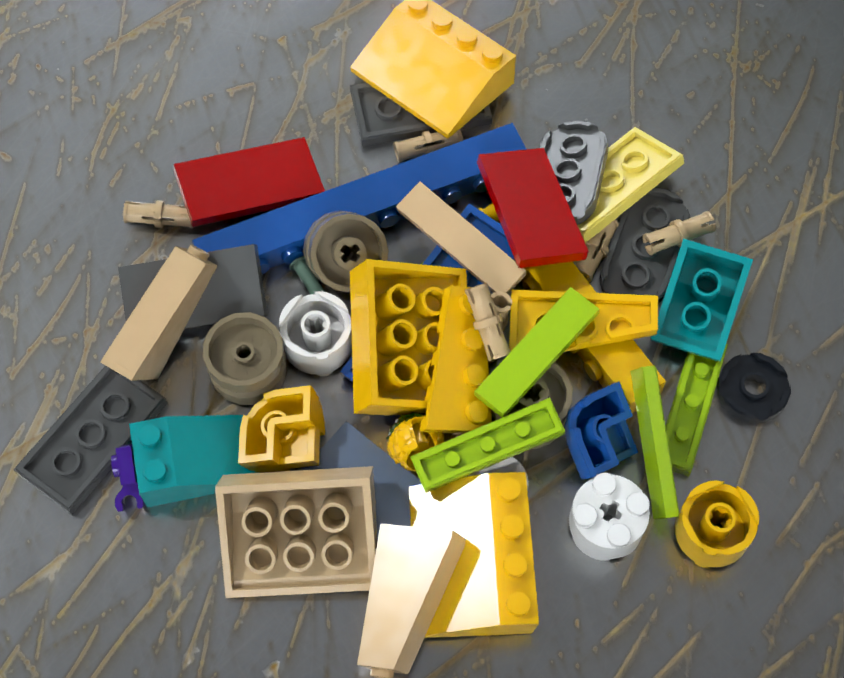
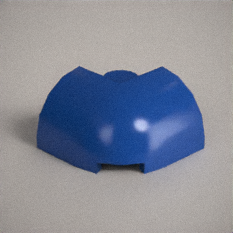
M619 381L585 396L568 411L564 425L565 437L581 479H589L619 465L620 461L638 453L626 423V419L632 417L633 414Z

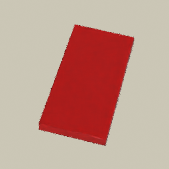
M305 137L174 164V173L192 227L281 208L325 191Z
M544 148L478 155L477 165L518 268L586 260L589 251Z

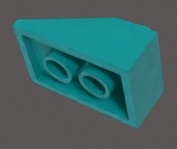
M683 238L658 314V331L656 335L651 336L650 340L720 362L753 259Z
M243 415L165 416L130 423L138 489L147 508L216 494L215 486L223 475L255 473V471L248 470L238 464L239 434Z

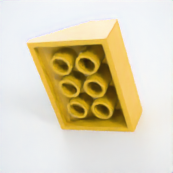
M404 0L393 9L351 65L350 70L366 83L449 139L514 84L516 55L432 0Z
M366 259L350 271L354 414L406 415L411 412L426 414L428 402H425L427 387L431 385L434 367L431 366L433 352L438 347L439 334H437L444 289L451 285L467 287L466 269Z
M526 472L485 473L467 476L426 494L422 484L409 486L410 526L453 530L466 538L464 549L425 638L532 634L539 625Z

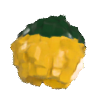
M411 412L410 414L401 415L389 429L388 436L386 437L389 456L396 464L400 463L402 468L408 471H416L410 456L444 442L443 433L420 432L421 420L426 416L422 413Z

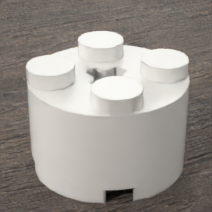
M315 291L311 295L303 296L301 294L294 297L282 310L279 318V331L283 339L286 357L295 368L309 374L328 376L348 360L352 352L351 317L345 303L341 299L327 292Z
M600 473L588 480L576 493L569 515L570 531L576 546L587 556L601 561L629 555L636 549L647 528L650 515L649 499L635 483L618 475ZM609 514L614 518L608 522L603 519V516Z

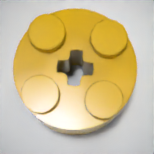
M718 480L702 483L690 492L679 511V517L675 519L677 542L682 551L699 567L717 568L728 566L739 560L753 542L759 525V511L752 497L738 486L735 488L724 484V481ZM720 523L723 527H722V528H719L718 526H714V525H717V524Z

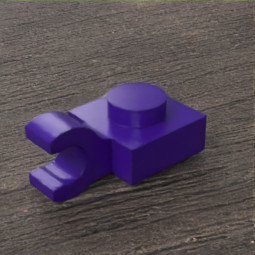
M132 444L115 448L116 455L111 456L113 475L115 478L120 477L121 486L123 485L122 490L115 497V507L118 512L124 511V498L127 495H132L136 498L137 508H143L145 503L139 494Z

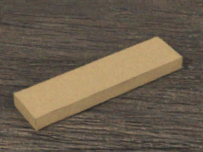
M421 181L396 206L399 213L481 283H488V287L493 293L501 291L509 294L526 276L527 273L524 268H518L516 262Z

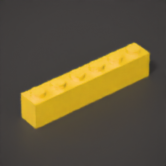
M573 262L524 268L527 273L522 279L524 290L566 292L572 287L577 292L597 293ZM633 339L570 351L573 354L577 352L584 362V369L593 381L598 380L603 388L619 381L632 413L636 411L630 371L654 365ZM657 370L661 394L666 381Z

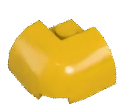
M309 385L276 389L263 393L264 398L252 407L247 416L243 415L239 434L238 464L248 470L259 473L290 471V468L319 466L320 436L325 435V420L322 405L314 388Z

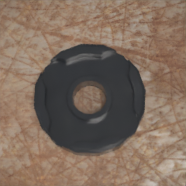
M762 353L740 354L734 356L723 366L717 381V396L723 408L734 418L746 423H763L774 419L784 410L791 395V385L789 386L788 375L784 367L774 358ZM749 380L759 382L763 388V393L758 395L749 393L744 383Z

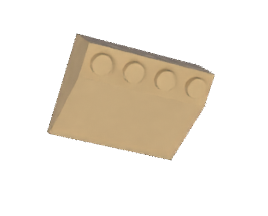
M373 466L230 474L221 477L215 486L225 598L370 590L377 548Z

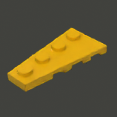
M451 285L444 289L437 334H439L438 347L433 352L431 366L434 367L431 385L427 387L425 402H428L426 416L421 420L420 432L464 434L492 422L491 409L474 396V391L489 376L485 346L479 330L474 329L473 322H475L473 311L464 291L471 287Z
M511 290L510 351L517 346L566 292ZM578 292L599 308V314L564 352L656 335L658 331V296Z

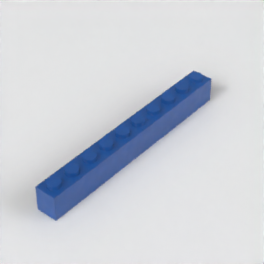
M512 122L193 239L192 242L194 246L206 252L256 244L258 245L261 272L264 274L272 267L283 263L291 264L294 260L304 256L303 248L307 232L312 224L326 213L338 210L355 212L373 221L378 227H391L399 220L405 218L397 211L396 206L420 181L445 203L452 204L461 199L462 196L473 192L487 191L477 165L479 154L526 150V147Z

